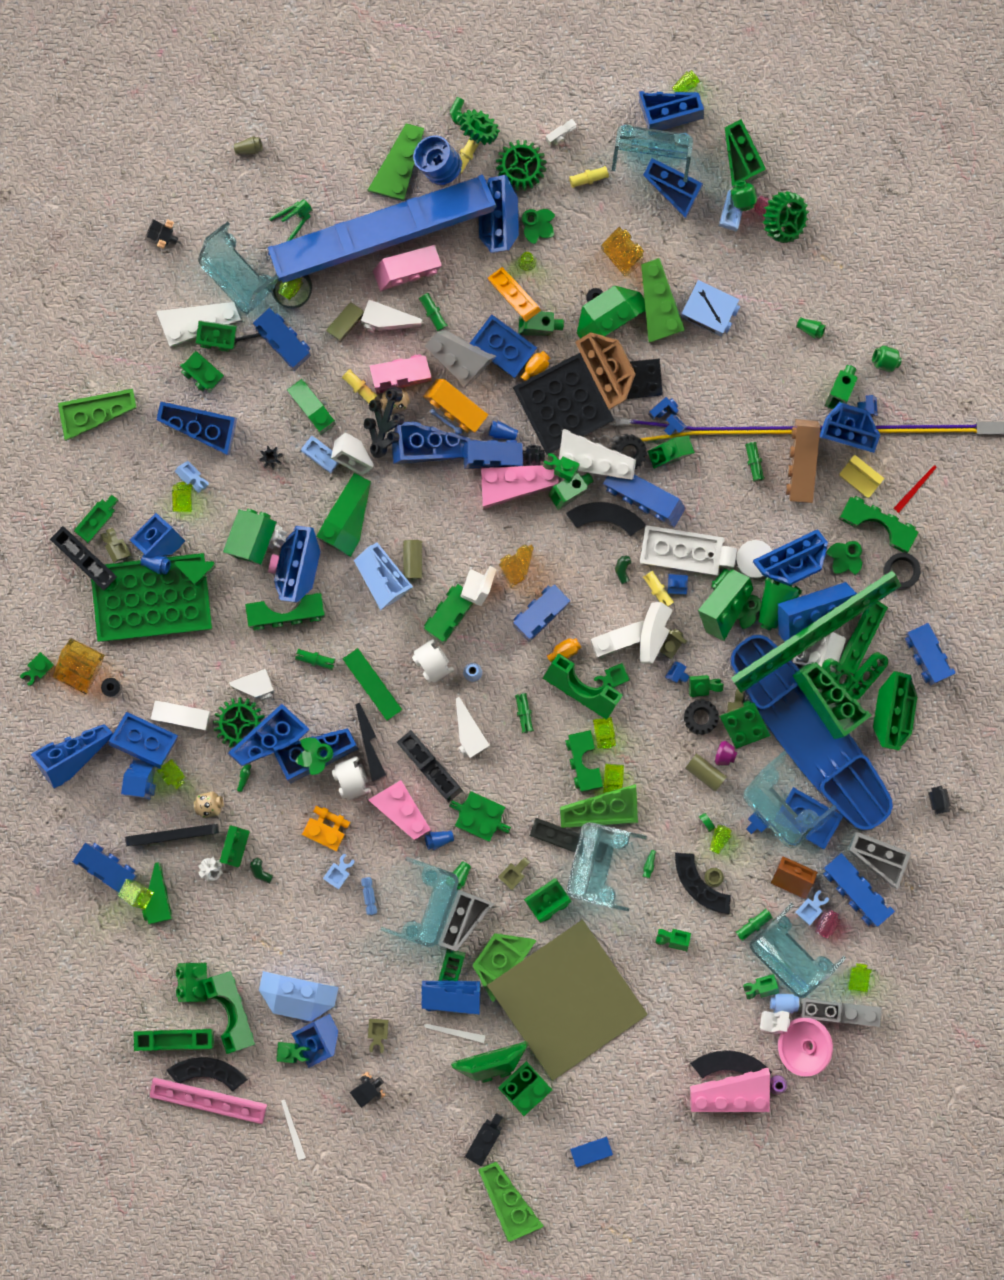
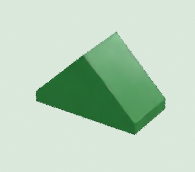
M175 561L177 568L195 586L216 568L215 562Z

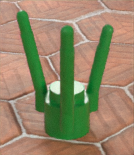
M302 199L300 202L297 201L292 206L270 217L269 220L273 221L288 212L290 213L282 218V222H285L294 215L299 219L303 217L287 241L293 240L304 223L311 217L309 213L313 209L305 199Z

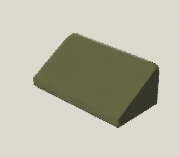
M350 302L326 331L341 343L361 320L364 311Z

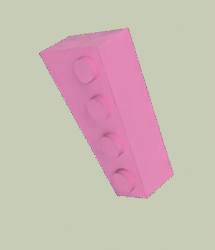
M543 465L481 468L483 509L550 490L559 483L558 476L554 475V469H545Z
M764 1068L757 1072H748L736 1077L731 1076L719 1081L714 1080L690 1086L691 1112H770L769 1069Z

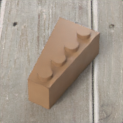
M795 419V427H792L791 439H793V446H790L792 464L788 466L790 484L786 485V495H789L790 501L813 503L820 436L818 421Z

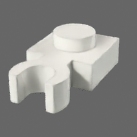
M569 120L546 136V142L550 147L553 144L559 145L564 141L566 134L576 128L574 120Z

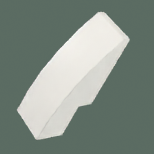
M662 602L651 603L643 624L640 641V662L643 664L654 662L670 631L664 626L673 610Z
M155 701L151 720L207 731L211 712Z

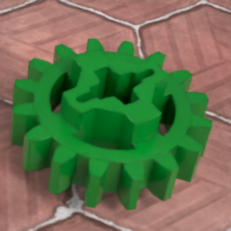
M475 109L472 112L467 110L460 118V130L465 131L464 136H469V140L476 141V144L482 142L483 145H486V143L491 145L492 142H495L500 132L497 129L498 124L493 123L495 120L488 118L489 114H484L481 110L479 113Z

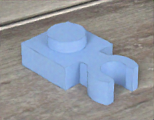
M189 461L181 464L175 470L180 479L187 484L191 483L198 493L202 489L205 490L209 485L205 479L199 477L201 473Z
M346 854L340 857L339 866L333 863L323 877L325 881L338 890L350 874L345 870L352 867L355 862L352 859L349 864H345L344 858Z
M820 890L814 894L813 901L807 898L795 912L808 925H811L821 914L822 910L819 906L829 901L828 897L824 901L818 899V895L821 893Z

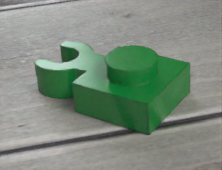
M551 453L548 454L547 460L552 462L544 461L543 464L545 469H554V475L570 482L580 466V463L564 456L559 460Z
M39 652L27 665L30 670L23 672L20 678L23 680L26 676H30L31 680L27 685L32 686L35 683L36 676L42 679L55 665L42 652Z
M623 663L604 670L607 676H596L594 678V681L599 679L603 681L601 687L611 684L612 688L630 681Z
M774 974L755 979V984L746 983L743 985L747 999H753L758 994H760L761 998L779 993Z
M278 1042L276 1061L297 1063V1059L302 1062L309 1061V1058L303 1056V1052L310 1051V1048H298V1043Z

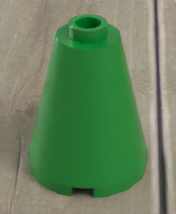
M766 577L758 622L762 623L760 627L769 631L772 628L776 629L778 627V604L798 598L803 590L797 586H788Z

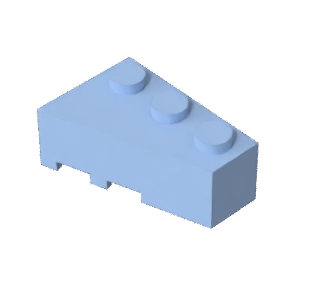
M378 543L369 546L354 560L380 610L398 601L413 587Z

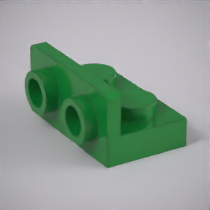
M199 320L196 344H200L202 348L211 349L212 346L219 347L220 351L230 352V349H234L236 346L237 326Z
M197 351L184 364L181 363L179 365L182 369L181 373L188 380L190 378L196 381L195 386L202 392L206 390L210 393L224 378V375Z
M232 825L229 826L220 863L240 867L250 834L249 830Z

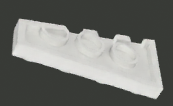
M234 302L156 311L170 348L195 339L199 320L227 325L241 321Z
M566 429L562 431L559 460L564 456L580 463L578 471L634 479L635 459L605 448L598 443L591 442L587 438L575 435Z

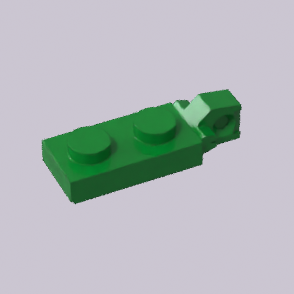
M111 495L106 502L103 499L97 502L74 529V532L89 544L113 516V513L116 511L113 507L119 500Z

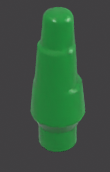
M247 764L241 769L237 791H243L251 774L250 769L252 765Z
M651 850L643 867L644 873L642 877L650 879L654 871L655 850Z

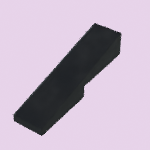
M64 526L51 537L50 540L104 591L117 578L111 570Z
M359 702L355 706L371 778L374 783L387 775L370 742L377 739Z
M412 730L397 741V744L448 803L463 791Z

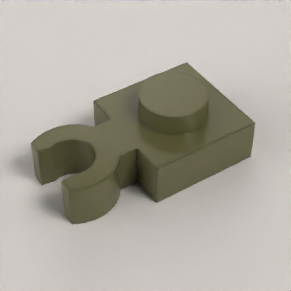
M369 1019L368 1038L373 1039L369 1047L370 1052H373L374 1045L380 1046V1053L384 1052L382 1039L388 1038L389 1020Z

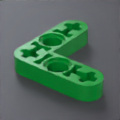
M880 652L873 653L854 676L832 658L826 659L822 664V668L834 679V682L846 690V693L852 699L858 700L886 669L888 658ZM832 665L837 672H832L829 667ZM869 672V678L863 681L864 673ZM846 675L845 682L840 684V677Z

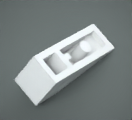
M368 300L361 324L369 331H374L375 329L383 331L421 327L423 321L418 317Z
M644 620L592 638L590 642L597 659L640 643Z
M460 697L456 698L459 739L462 745L459 749L464 757L469 756L471 759L489 748L490 745Z

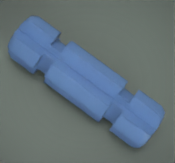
M371 877L362 878L361 883L362 887L364 886L363 895L365 905H367V915L377 914V908L374 905L376 903L374 890L371 887L373 885Z

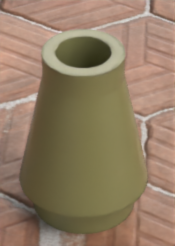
M252 136L241 142L234 143L235 154H259V152L263 151L261 138Z

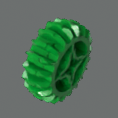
M516 140L515 146L512 142H509L510 149L504 146L503 151L505 153H498V156L502 159H496V163L499 164L496 166V171H501L498 176L506 175L511 185H516V191L519 190V186H523V191H526V185L533 189L532 182L539 185L540 181L538 178H544V174L541 172H546L547 169L543 166L547 164V161L542 159L545 157V154L539 153L540 147L533 149V142L529 146H527V140H524L523 145H520V141ZM519 152L528 153L532 157H523ZM513 154L515 162L510 165V168L506 169V162ZM518 160L519 162H522V164L525 163L524 170L523 168H518ZM536 162L537 168L530 176L528 168L532 166V163ZM510 174H520L522 175L523 179L515 178Z
M786 191L772 195V200H768L769 206L764 207L766 209V213L763 214L765 220L762 222L766 225L764 230L768 232L767 236L771 237L774 241L780 243L794 242V239H799V234H804L803 228L807 227L805 223L809 220L807 218L809 211L806 210L808 204L804 203V199L797 193Z
M239 697L238 703H236L234 698H231L232 705L225 701L224 705L227 708L224 709L219 706L218 709L222 711V714L215 713V716L220 719L219 721H213V724L219 725V727L214 728V731H221L217 738L225 737L222 743L226 744L230 741V748L234 746V743L237 745L242 740L245 728H256L261 723L259 720L265 718L264 715L258 716V713L262 711L261 708L254 710L257 705L255 702L249 706L250 699H246L243 704L242 697ZM237 708L236 716L233 719L225 720L226 715L231 710ZM243 708L251 711L255 721L245 720ZM241 718L242 722L249 724H244V726H241L242 728L238 729V726L233 723ZM224 726L234 727L236 739L231 738L226 733Z

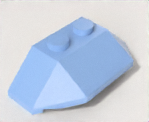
M263 971L259 991L273 1014L313 1021L335 1006L339 987Z

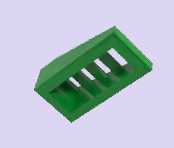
M446 950L438 981H442V979L449 981L459 980L465 953ZM449 957H452V958L459 959L460 961L457 962V961H454V960H450V959H448V958H449ZM450 964L453 966H457L458 968L456 970L453 968L446 967V965ZM444 972L456 974V976H448L445 975Z

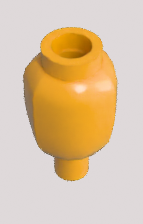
M544 351L535 353L526 363L525 372L521 378L526 381L530 377L545 371L549 366L548 361L551 358Z
M569 638L556 645L553 652L547 655V658L552 662L559 653L568 659L576 655L582 647L577 638Z

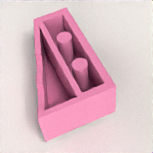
M435 245L384 258L375 267L373 273L381 292L409 281H416L423 276H433L437 274L442 265Z
M421 354L411 356L410 359H397L392 362L370 366L376 394L383 393L390 387L405 388L432 381L427 358Z
M401 780L368 800L414 840L431 831Z

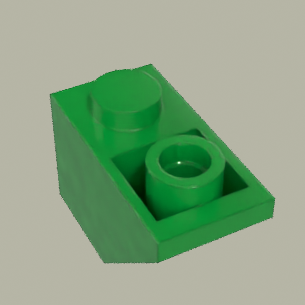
M689 435L673 438L647 451L653 469L679 461L695 453Z

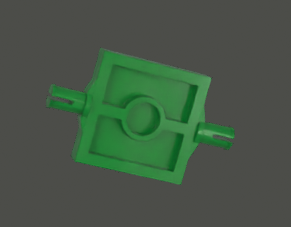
M470 791L467 800L463 804L451 800L449 807L459 811L454 827L487 842H490L497 830L509 833L511 827L501 823L505 806Z

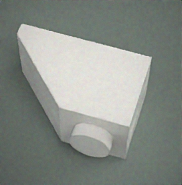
M344 433L335 440L331 459L360 475H364L373 468L374 464L360 440L347 433Z
M266 669L229 682L232 688L256 699L264 700L272 697L271 693L275 692Z

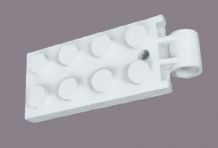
M646 525L640 564L719 576V566L734 568L737 548L723 546L725 539L723 537ZM709 553L713 554L712 558L708 556Z

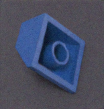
M157 513L130 539L147 557L172 555L185 542Z
M330 1014L291 1033L295 1042L299 1044L298 1048H310V1051L303 1052V1056L309 1058V1061H306L308 1068L334 1056L338 1029Z

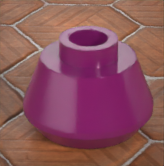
M722 741L720 743L714 761L717 766H728L730 762L734 763L737 752L734 751L735 747L729 742Z

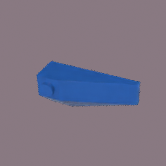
M415 421L404 422L394 429V432L399 433V441L392 444L393 464L464 458L463 446L471 438L438 430L435 427L421 425V423Z
M281 704L231 749L228 754L243 767L295 744L310 729Z
M103 724L83 731L81 736L72 739L71 736L64 738L65 741L54 745V742L47 744L33 752L31 756L45 779L55 789L70 780L110 740L113 733Z

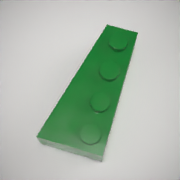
M817 662L805 665L792 675L834 739L845 737L872 716L860 706L856 699H852L842 686L834 682V679Z

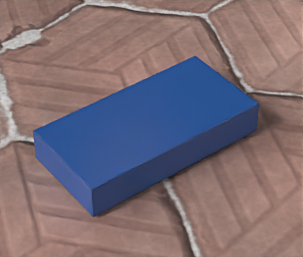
M607 1136L570 1148L576 1168L613 1155Z

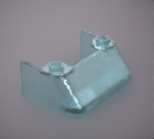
M627 124L620 126L617 130L611 171L616 169L618 150L686 160L683 182H687L693 138L687 133L654 130Z
M227 221L205 238L198 262L243 313L249 314L275 288L279 276L277 274L273 277L265 274L259 276L235 250L236 239L231 233L227 232L230 223Z
M783 751L763 768L746 787L743 798L786 847L795 848L833 817L837 807L833 805L820 817L815 811L810 809L802 811L799 815L791 809L772 788L779 780V773L776 769L785 762L787 753Z
M592 822L585 823L581 828L567 885L568 895L575 899L629 912L630 908L614 904L615 891L612 887L605 885L614 848H625L629 843L630 836L645 840L647 836Z
M406 857L405 861L424 867L422 880L425 884L433 887L421 924L414 921L407 922L403 926L401 933L385 927H381V931L426 947H433L440 939L459 880L452 872Z
M791 902L750 942V949L793 994L800 998H805L828 979L844 962L846 957L842 956L834 964L824 956H819L814 960L787 933L792 927L791 921L786 916V913L794 906Z

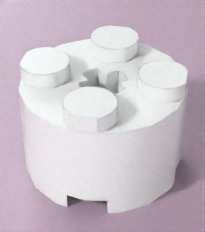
M434 639L414 651L415 655L412 657L418 667L420 665L423 667V675L428 683L431 681L436 683L454 671L452 666L448 668L449 660L440 646H434L436 643Z
M357 756L335 764V768L332 770L335 781L339 780L341 786L339 792L342 799L347 798V800H351L371 792L370 787L366 788L365 783L369 781L363 765L357 764L359 761Z

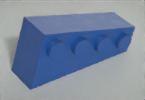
M160 401L157 421L226 455H230L237 418Z
M844 582L779 603L778 635L785 642L857 593Z
M348 728L316 737H308L316 738L321 744H328L332 748L333 757L325 766L359 749ZM300 740L295 744L274 752L290 784L310 774L309 767H302L295 762L297 757L305 751ZM322 751L320 754L321 757H325L327 755V751Z
M842 853L822 868L825 871L823 873L825 878L830 883L833 881L838 886L836 890L842 897L846 895L850 900L848 904L855 912L860 911L863 915L861 919L868 927L870 925L878 927L895 912L891 907L887 908L884 905V899L877 892L871 890L872 887L864 877L858 875L860 874L858 870Z

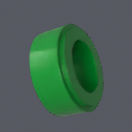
M706 813L698 817L708 832L715 829L714 824Z

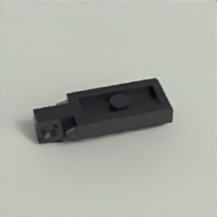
M496 1113L492 1121L487 1119L483 1123L465 1158L482 1167L501 1133L502 1127L498 1125L503 1116Z

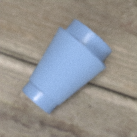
M469 663L464 667L463 675L466 680L475 682L481 678L482 669L476 663ZM470 668H475L476 673L470 674Z

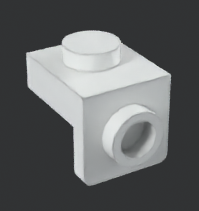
M762 1012L761 1031L775 1034L787 1032L790 1026L789 1012Z

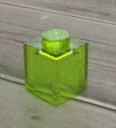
M126 879L118 896L132 907L145 909L153 892L138 881Z

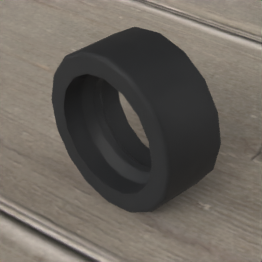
M897 553L892 555L885 563L883 576L891 572V567L896 561L905 560L909 562L913 568L912 578L909 581L900 582L901 587L898 588V590H906L919 580L921 566L913 555Z

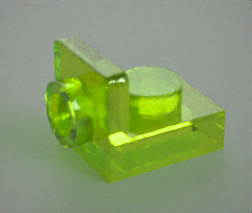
M178 482L173 485V512H192V484Z
M609 717L607 720L604 718L594 719L593 725L597 748L609 749L616 746L612 717Z
M605 764L603 793L623 788L624 765Z
M856 963V967L850 968L848 990L868 992L870 973L872 972V969H867L868 965Z

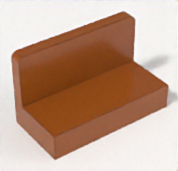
M782 856L771 884L806 899L818 872Z

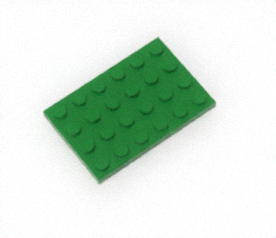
M205 554L167 557L171 561L170 569L167 574L162 575L142 566L141 560L104 564L117 578L105 591L91 579L97 642L212 630L207 576L195 586L175 565V561H205Z

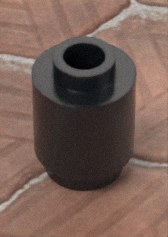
M107 678L102 682L101 690L107 697L116 698L122 693V684L115 678ZM113 684L114 689L109 691L108 686Z
M942 786L931 788L932 792H928L935 815L950 812L949 807L951 804L947 788L943 789Z

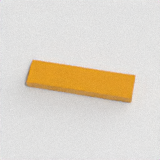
M503 267L487 278L525 322L541 311L539 306Z

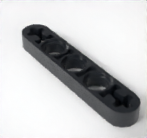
M209 824L126 836L125 843L126 847L214 835L219 834V825Z

